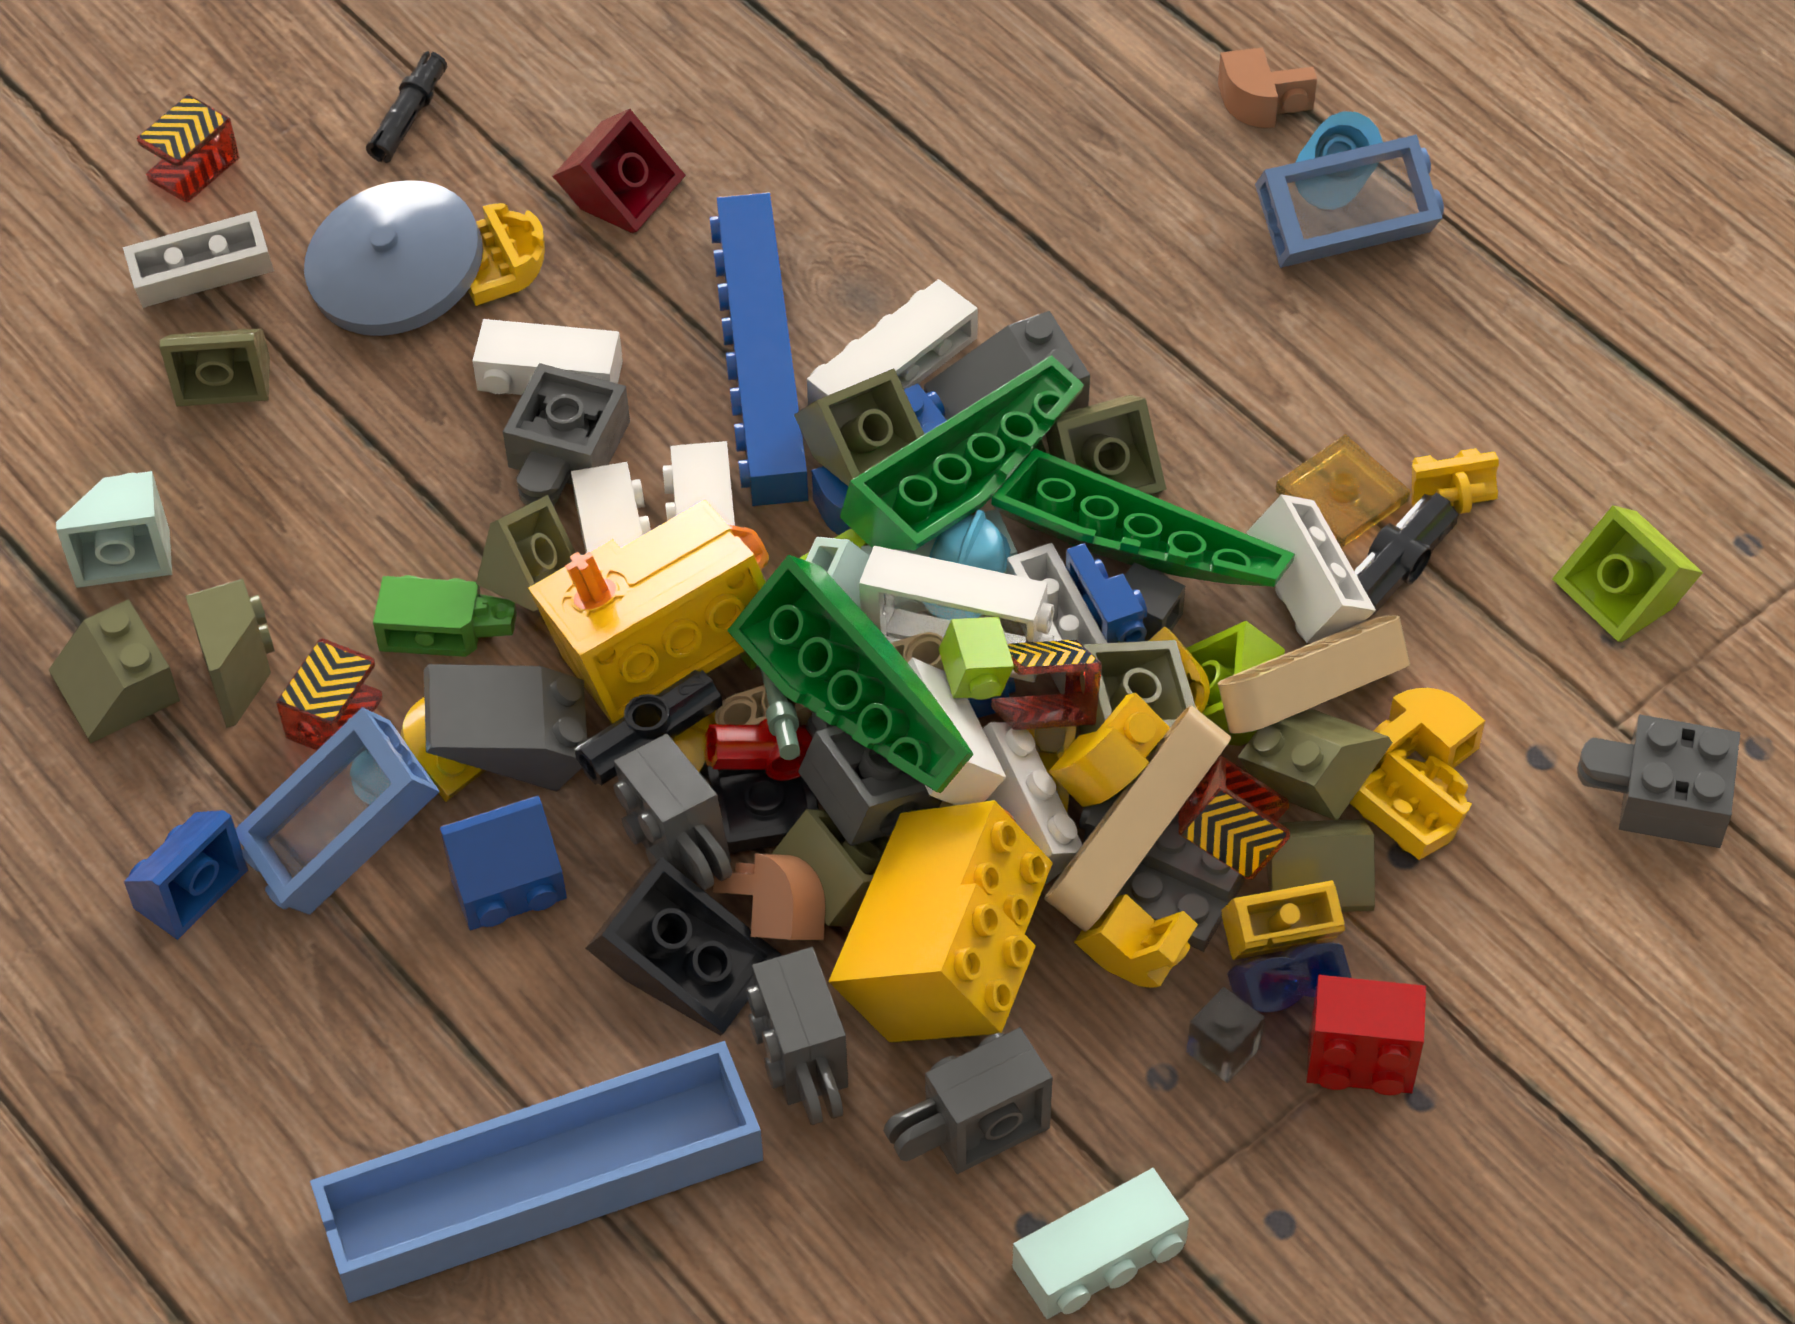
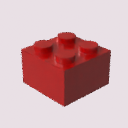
M1319 975L1309 1028L1306 1083L1320 1084L1322 1087L1331 1090H1342L1352 1087L1371 1089L1382 1095L1412 1094L1424 1045L1426 985Z

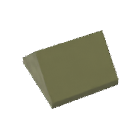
M548 495L490 523L476 581L477 585L531 611L538 610V607L528 588L572 562L570 556L576 553Z
M1364 819L1270 822L1284 831L1286 836L1265 859L1269 892L1333 880L1342 912L1374 911V833Z

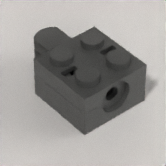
M542 363L538 364L503 430L508 467L520 470L516 480L520 500L525 505L548 495L554 506L566 483L573 485L571 471L609 465L630 423L625 385Z
M813 711L811 712L805 728L813 739L798 772L850 846L891 835L900 813L940 807L943 800L930 796L923 783L888 762L879 753L853 740L852 736L838 727L820 719Z
M1639 714L1631 744L1599 738H1591L1584 744L1577 766L1578 778L1582 785L1586 787L1623 793L1619 830L1721 848L1732 815L1740 732Z
M665 734L614 760L619 782L615 783L613 787L620 804L627 813V816L622 818L623 827L635 845L639 843L644 845L650 864H654L663 857L692 882L696 881L703 891L714 885L712 873L720 881L731 877V858L717 794L670 736Z
M813 947L753 964L754 986L746 988L748 1002L752 1011L748 1017L756 1044L764 1043L768 1056L764 1058V1063L772 1088L782 1087L788 1105L802 1101L811 1125L823 1122L818 1096L821 1095L831 1119L843 1116V1106L838 1090L848 1087L846 1034Z
M1021 1027L1007 1034L996 1033L984 1039L978 1048L959 1057L948 1056L938 1061L930 1071L925 1073L926 1100L893 1115L885 1124L883 1131L890 1143L895 1144L894 1149L900 1160L910 1161L940 1146L955 1173L959 1174L1050 1129L1053 1077Z

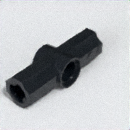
M1424 494L1396 526L1389 523L1382 528L1374 539L1367 558L1354 570L1376 609L1373 615L1376 614L1404 582L1410 585L1418 579L1427 566L1434 548L1457 524L1458 513L1452 508L1450 501L1440 494Z
M694 670L657 695L645 694L633 698L626 705L624 717L574 749L576 759L585 775L595 785L600 784L602 786L617 776L614 760L665 734H668L673 740V738L723 706L722 697L716 689L713 680L703 670Z

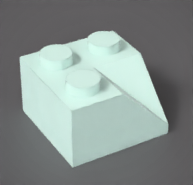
M152 471L127 473L120 476L103 478L56 522V530L76 588L172 575L170 530Z

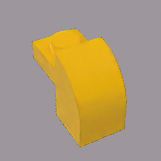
M1415 688L1404 691L1393 697L1389 720L1382 722L1374 730L1377 733L1390 737L1393 743L1373 771L1381 767L1387 753L1395 750H1406V758L1415 751L1426 760L1429 756H1433L1454 769L1480 748L1485 720L1461 699L1446 691L1434 688Z
M1137 693L1128 694L1097 731L1079 735L1049 770V773L1082 807L1100 804L1124 789L1149 764L1146 757L1169 731L1170 727Z
M1127 894L1114 898L1095 924L1086 932L1082 930L1074 943L1108 972L1135 985L1154 988L1160 987L1171 968L1186 956L1190 949V944L1187 941L1198 924L1184 911L1155 921Z

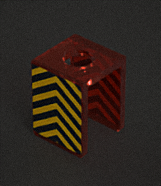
M190 94L186 95L137 137L139 146L162 159L146 173L148 181L183 202H190L240 158L231 119Z
M319 639L276 701L286 739L317 751L347 722L348 718H352L362 707L374 712L383 699L382 692L364 684L375 667L374 658L329 640Z
M1077 640L1008 644L1014 664L1013 671L1018 675L1066 672L1064 694L994 698L991 700V708L1012 729L1026 730L1096 725L1102 663ZM1081 671H1083L1085 678L1084 694L1080 685Z
M1220 755L1180 808L1179 835L1243 877L1252 880L1290 839V830L1277 822L1289 809V800Z

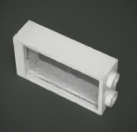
M873 547L859 582L861 610L890 643L925 632L937 633L944 637L951 619L999 617L1007 644L1054 641V636L1048 635L1053 622L1054 605L1047 603V582L888 548ZM1011 655L1014 668L1010 677L1035 682L1040 666H1022Z

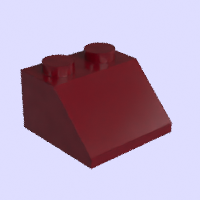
M631 109L601 121L552 175L580 210L630 233H635L686 176Z

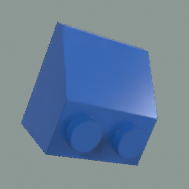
M539 795L440 827L451 882L470 931L483 926L493 927L499 925L507 918L531 910H545L556 902L567 899L563 871Z
M224 810L195 812L183 825L173 828L167 835L165 842L151 856L138 862L131 870L129 877L124 881L133 908L177 940L248 871L245 859L242 856L243 852L232 816Z

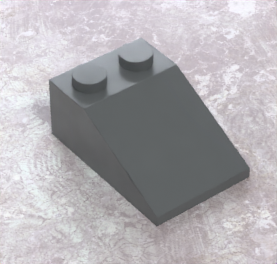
M1047 311L1006 326L924 384L925 393L935 391L944 405V417L948 420L1052 355L1084 384L1082 392L1065 410V412L1089 406L1090 374L1052 313Z
M428 664L424 668L426 753L556 792L582 768L576 759L574 749L587 741L583 679L542 666Z

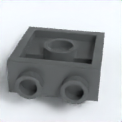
M1177 813L1116 897L1127 894L1155 921L1184 911L1198 924L1187 942L1190 946L1204 952L1222 921L1221 910L1237 896L1247 877L1182 836L1194 819L1186 814Z

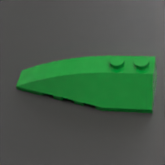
M1052 355L852 479L849 483L840 518L872 549L874 546L892 550H917L983 507L1082 392L1084 384Z
M1034 449L992 496L991 505L1005 517L1022 523L1031 529L1039 530L1063 540L1072 546L1085 543L1089 552L1129 565L1135 562L1148 569H1156L1178 577L1225 584L1275 587L1293 563L1295 554L1038 449Z
M787 555L728 628L727 631L784 696L795 703L802 704L816 713V716L846 732L852 736L853 740L879 753L888 762L935 792L942 793L974 755L954 723L907 661L822 566Z

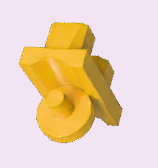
M1474 448L1461 450L1451 459L1437 461L1431 455L1414 458L1412 461V507L1424 494H1440L1450 501L1451 506L1455 507L1458 514L1471 512L1472 503L1498 499L1496 478L1499 467L1498 456L1495 452L1481 454Z

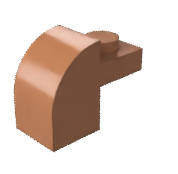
M1263 47L1220 53L1218 86L1226 109L1237 120L1254 127L1275 128L1276 114L1314 110L1317 76L1314 67L1271 72Z
M755 853V863H736L735 873L732 872L731 877L724 881H720L714 876L713 892L753 895L751 937L824 940V890L818 875L804 860L791 855Z

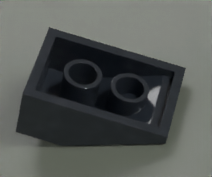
M663 857L643 872L585 948L626 982L720 1036L724 1034L748 1001L746 988L754 986L752 965L782 955L761 937H751V929Z

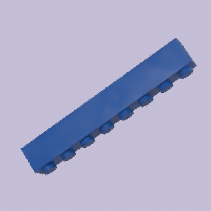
M770 193L717 197L718 216H712L709 219L712 244L721 243V249L713 250L716 277L725 276V283L717 284L720 311L729 310L730 316L721 318L724 345H733L734 352L726 353L728 380H737L738 387L730 388L732 416H742V423L734 424L737 452L746 451L747 458L745 460H738L741 488H750L752 506L809 501L803 437L794 416L799 411L771 196Z

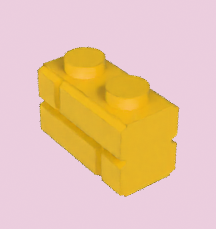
M1333 880L1233 898L1221 910L1229 950L1233 960L1301 948L1307 943L1312 946L1332 942L1345 931V923Z

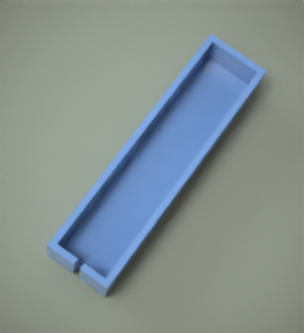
M722 1041L310 1180L348 1303L763 1161L761 1129L726 1042Z

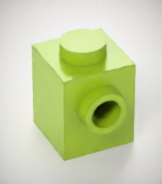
M999 617L951 619L938 650L953 699L974 698L985 700L994 696H1001L1014 668V664Z

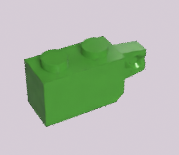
M411 575L401 577L383 576L373 626L379 651L466 657L477 650L479 637L513 635L517 611L515 602L482 595L480 586L473 581L459 578L449 580L426 579Z

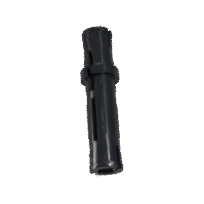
M429 51L424 52L413 73L402 80L397 99L380 123L376 133L366 145L367 153L378 162L384 160L385 163L392 160L396 149L401 141H403L420 110L429 105L433 99L434 92L432 91L448 67L445 59L436 52H432L431 56Z

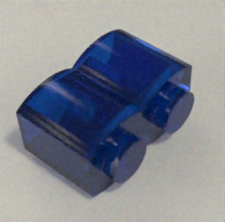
M1317 942L1294 945L1283 951L1278 957H1254L1244 960L1227 973L1237 1009L1259 1012L1283 1010L1298 1002L1302 997H1315L1319 975L1352 978L1343 945Z

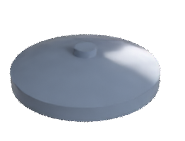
M397 181L378 185L362 191L342 203L318 227L310 241L305 256L304 275L306 284L319 310L327 319L340 328L370 336L407 332L437 319L451 309L465 295L480 268L483 253L482 236L467 204L447 188L423 181Z

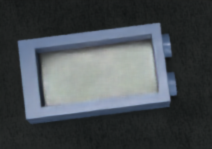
M1417 134L1264 170L1255 186L1280 268L1431 232L1442 219L1444 204L1440 192L1437 189H1433L1429 176L1431 171L1430 157L1427 150L1420 147Z
M362 707L235 829L238 839L244 847L242 856L253 869L260 872L268 884L265 887V891L270 899L282 909L290 907L310 915L440 791L391 721Z

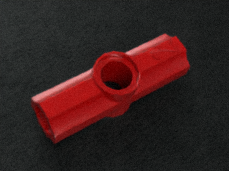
M767 718L761 721L759 725L709 724L705 734L704 754L707 767H712V769H765L768 777L774 780H792L801 776L798 770L813 738L806 730V725H801L798 719L799 727L796 735L800 754L795 759L785 760L780 756L776 736L772 735L769 731Z

